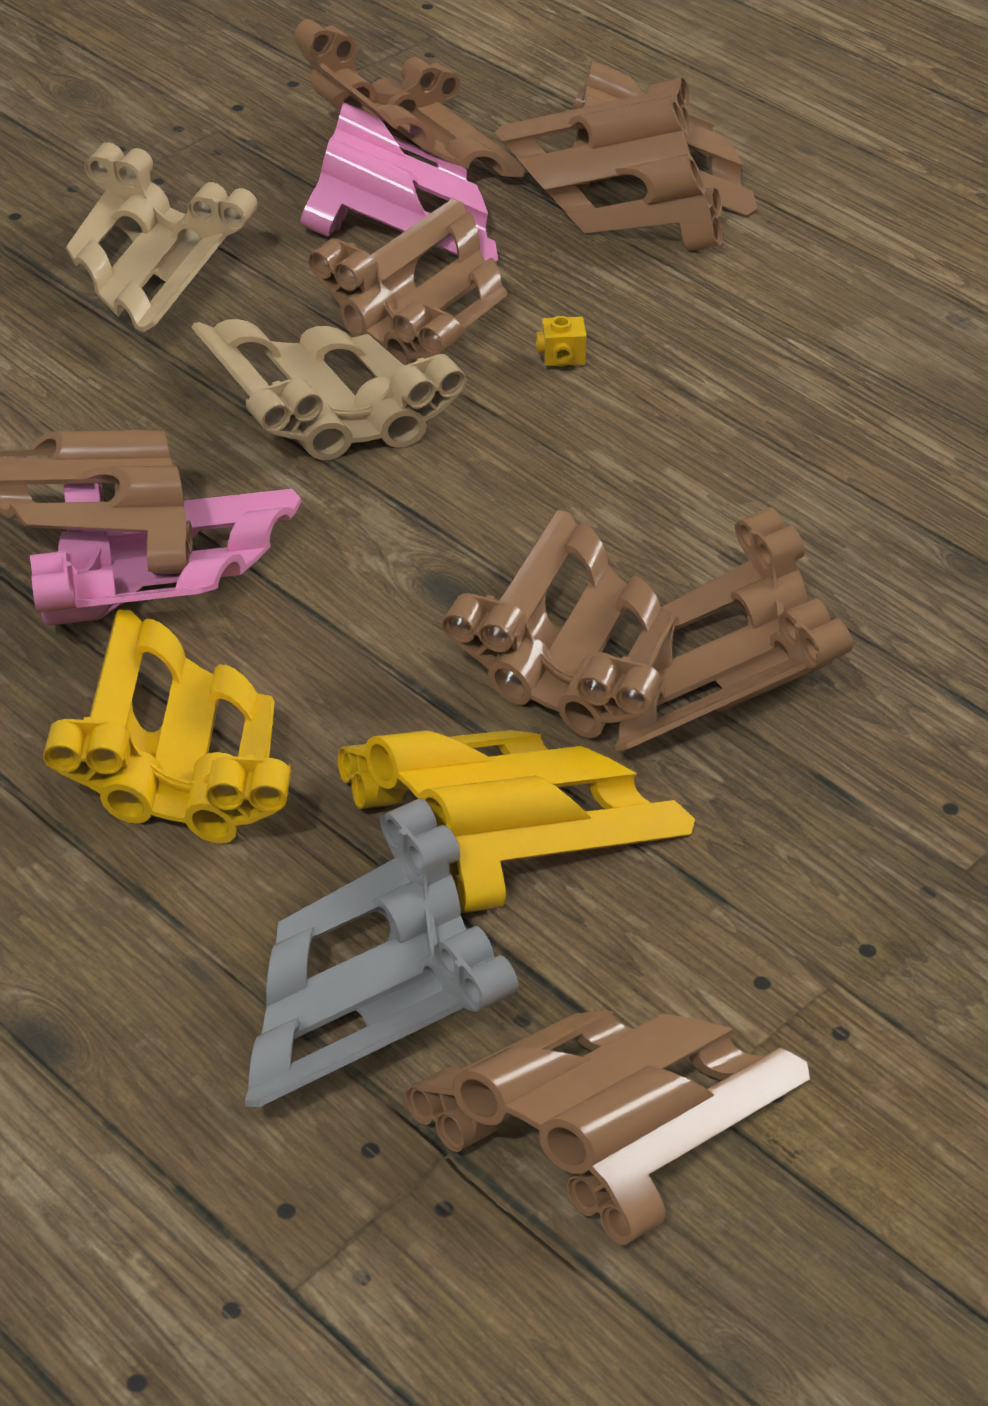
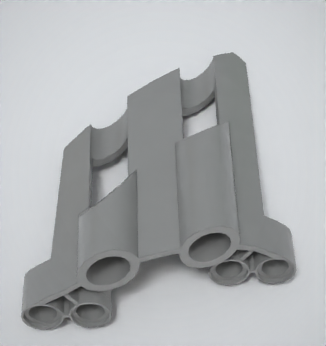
M419 798L380 817L381 829L394 856L393 860L278 922L276 944L272 948L268 967L266 1012L262 1033L256 1037L252 1050L245 1107H261L463 1008L478 1012L518 992V979L509 961L502 955L494 957L491 943L480 927L473 926L467 930L461 918L458 893L449 871V865L460 859L458 842L447 826L441 825L437 827L434 813L425 800ZM372 912L381 913L389 920L391 929L385 943L307 979L311 940ZM354 1010L363 1017L366 1023L365 1028L291 1063L293 1039Z

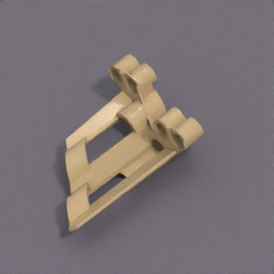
M107 142L100 145L84 165L87 176L105 192L65 249L77 268L82 264L88 270L94 283L95 293L118 317L126 309L132 319L134 328L145 332L159 322L226 236L237 232L246 224L257 210L258 203L254 194L249 190L243 188L235 189L230 196H227L222 186L214 182H208L202 186L188 203L187 213L179 212L170 208L168 198L163 190L151 182L150 172L153 169V160L146 151L134 148L124 156L118 146ZM116 225L125 231L133 243L111 267L109 259L99 243ZM155 274L166 283L149 303L142 287Z
M239 319L219 322L214 328L201 322L193 323L191 327L250 396L249 400L246 399L247 410L261 427L274 435L297 439L313 458L319 460H332L340 457L348 450L351 443L382 438L388 445L395 448H404L415 444L426 432V421L442 412L462 392L467 381L464 372L445 354H438L425 359L421 357L416 362L403 365L369 334L350 338L345 332L330 326H315L307 329L301 335L300 343L270 341L256 325ZM245 342L257 343L288 380L282 382L278 380L272 382V385L269 386L237 347ZM334 349L352 351L376 378L363 384L355 396L325 363L324 356L329 351Z

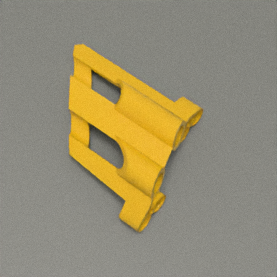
M118 610L115 614L90 716L84 717L83 720L62 719L51 724L43 753V760L51 769L98 792L103 806L117 819L127 823L139 824L146 822L153 815L171 821L186 823L189 829L201 839L219 844L231 842L236 837L238 825L254 823L281 810L287 802L292 772L290 764L288 766L281 760L269 758L275 704L272 696L257 693L244 675L228 665L219 664L215 667L214 674L201 668L186 658L178 638L167 627L153 619H145L142 622L131 610ZM145 652L154 654L161 659L170 670L173 678L163 724L155 732L146 731L140 726L135 718L132 707V697L142 656ZM219 699L231 702L245 717L238 757L221 752L208 753Z
M423 730L372 736L368 739L367 744L342 746L338 752L337 759L340 777L344 783H352L353 800L358 809L402 803L406 791L410 789L418 799L421 798L428 803L434 813L437 827L445 825L452 831L458 842L460 859L449 865V871L456 886L461 913L495 909L504 905L506 888L500 863L502 861L689 836L692 834L695 818L675 800L651 803L643 798L634 784V778L637 773L583 746L548 750L541 739V734L507 730L447 737L439 733ZM498 745L503 755L488 757L473 748ZM589 783V789L593 798L605 809L585 812L575 801L557 787Z

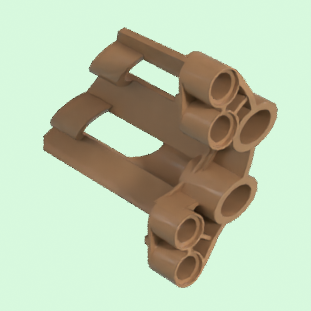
M306 19L297 26L294 34L295 41L306 60L314 67L310 78L312 88L340 111L343 103H346L377 116L427 152L469 169L470 163L474 159L479 158L502 176L524 177L528 172L517 158L442 105L456 97L462 86L459 77L442 64L433 63L429 65L419 57H412L402 67V84L392 78L378 79L371 84L357 74L354 62L357 47L351 37L336 26L323 28L311 19Z
M591 61L583 90L578 92L572 110L639 96L644 93L628 74ZM688 113L690 132L685 136L688 148L709 156V173L699 170L706 189L712 187L718 189L722 208L744 217H748L756 212L757 205L752 190L741 186L740 173L743 164L728 138L714 133V124ZM586 128L577 129V137L572 148L588 145L589 137ZM597 181L579 184L576 187L587 191L590 185H595Z
M683 77L653 83L649 88L648 94L502 125L494 132L583 233L679 222L683 240L688 251L720 246L722 244V228L718 219L722 212L719 191L716 187L706 189L702 176L690 155L685 138L690 132V119L686 109L690 102L688 84ZM580 128H586L589 137L588 145L546 153L533 139ZM630 174L640 178L645 183L647 194L640 200L596 208L576 185Z
M454 198L371 255L357 248L354 243L348 244L333 238L308 256V263L312 272L340 304L341 317L349 333L353 337L369 334L403 365L416 362L421 357L425 359L440 354L463 336L464 329L507 296V289L502 286L496 262L491 257L485 261L480 251L478 230L470 212L466 213L464 203ZM453 235L458 259L419 287H416L414 273L418 259ZM477 286L480 299L455 317L443 311Z
M164 429L54 431L41 436L29 449L0 450V456H53L44 458H0V513L3 516L18 518L24 527L147 533L148 572L153 574H181L188 565L189 554H192L193 544L192 524L186 518L180 475L177 466L172 465ZM114 483L115 496L108 502L35 503L29 493L27 484Z
M767 508L735 524L736 536L749 561L661 607L671 612L674 616V621L652 665L660 675L662 673L663 683L646 713L619 722V740L615 745L616 751L632 748L713 710L727 711L831 664L833 659L852 651V638L845 624L838 618L831 620L828 610L818 598L808 601L805 585L795 561L804 557V544L793 526L784 527L781 517L774 508ZM729 606H736L746 614L748 619L747 626L673 658L672 641L675 630ZM712 681H716L722 688L715 693L656 719L657 706Z
M557 510L500 600H496L495 596L490 595L483 597L470 593L461 594L442 620V628L444 633L454 643L489 670L490 682L502 698L516 705H524L532 699L545 707L558 711L564 723L578 735L586 738H596L601 734L606 723H616L632 719L648 711L663 683L662 673L660 675L652 665L674 621V616L671 612L661 608L655 593L643 579L633 576L626 583L608 565L604 546L592 528L583 523L577 525L569 512ZM574 553L586 567L590 582L565 624L558 627L553 625L547 616L545 606L546 592L569 554ZM629 608L637 616L643 628L627 657L623 656L622 658L603 653L602 651L626 609Z
M613 1011L575 1013L464 1068H444L408 1087L405 1092V1101L410 1114L420 1124L427 1125L433 1121L436 1122V1130L441 1141L453 1152H459L496 1132L500 1122L511 1116H515L540 1130V1144L551 1162L564 1171L576 1174L569 1178L567 1182V1193L572 1205L585 1216L600 1213L601 1224L607 1236L619 1245H627L662 1224L665 1219V1207L655 1185L649 1177L650 1173L810 1079L807 1061L781 1047L766 1056H756L742 1052L731 1041L733 1029L698 1019L661 1014L632 1029L618 1022L613 1015ZM573 1038L585 1048L592 1050V1052L582 1057L551 1051ZM689 1057L695 1068L708 1076L722 1081L706 1089L685 1077L667 1071V1069Z

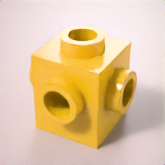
M556 316L554 318H542V332H536L537 353H543L545 366L564 367L567 365L586 364L587 335L583 317Z

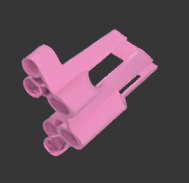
M343 103L336 130L327 145L319 181L302 212L300 225L328 237L334 230L341 228L342 222L351 209L404 232L430 214L424 211L414 188L417 187L447 201L454 198L463 202L466 213L470 212L475 220L479 235L480 251L485 261L491 257L496 263L498 262L496 243L494 240L487 238L486 221L488 212L477 185L467 181V170L464 167L445 161L417 145L393 136L381 118ZM401 148L436 162V167L404 154ZM453 235L437 245V247L457 255Z
M102 483L64 484L65 502H104ZM293 489L185 500L184 509L187 520H190L192 524V538L200 530L233 528L229 536L228 547L192 551V554H189V563L181 574H153L148 572L147 533L68 529L67 532H62L60 536L58 552L30 555L36 612H41L45 626L99 620L125 602L194 595L215 590L218 588L220 577L241 575L257 562L271 547L270 534L275 522L291 520L302 500ZM177 582L176 587L139 591L144 586Z

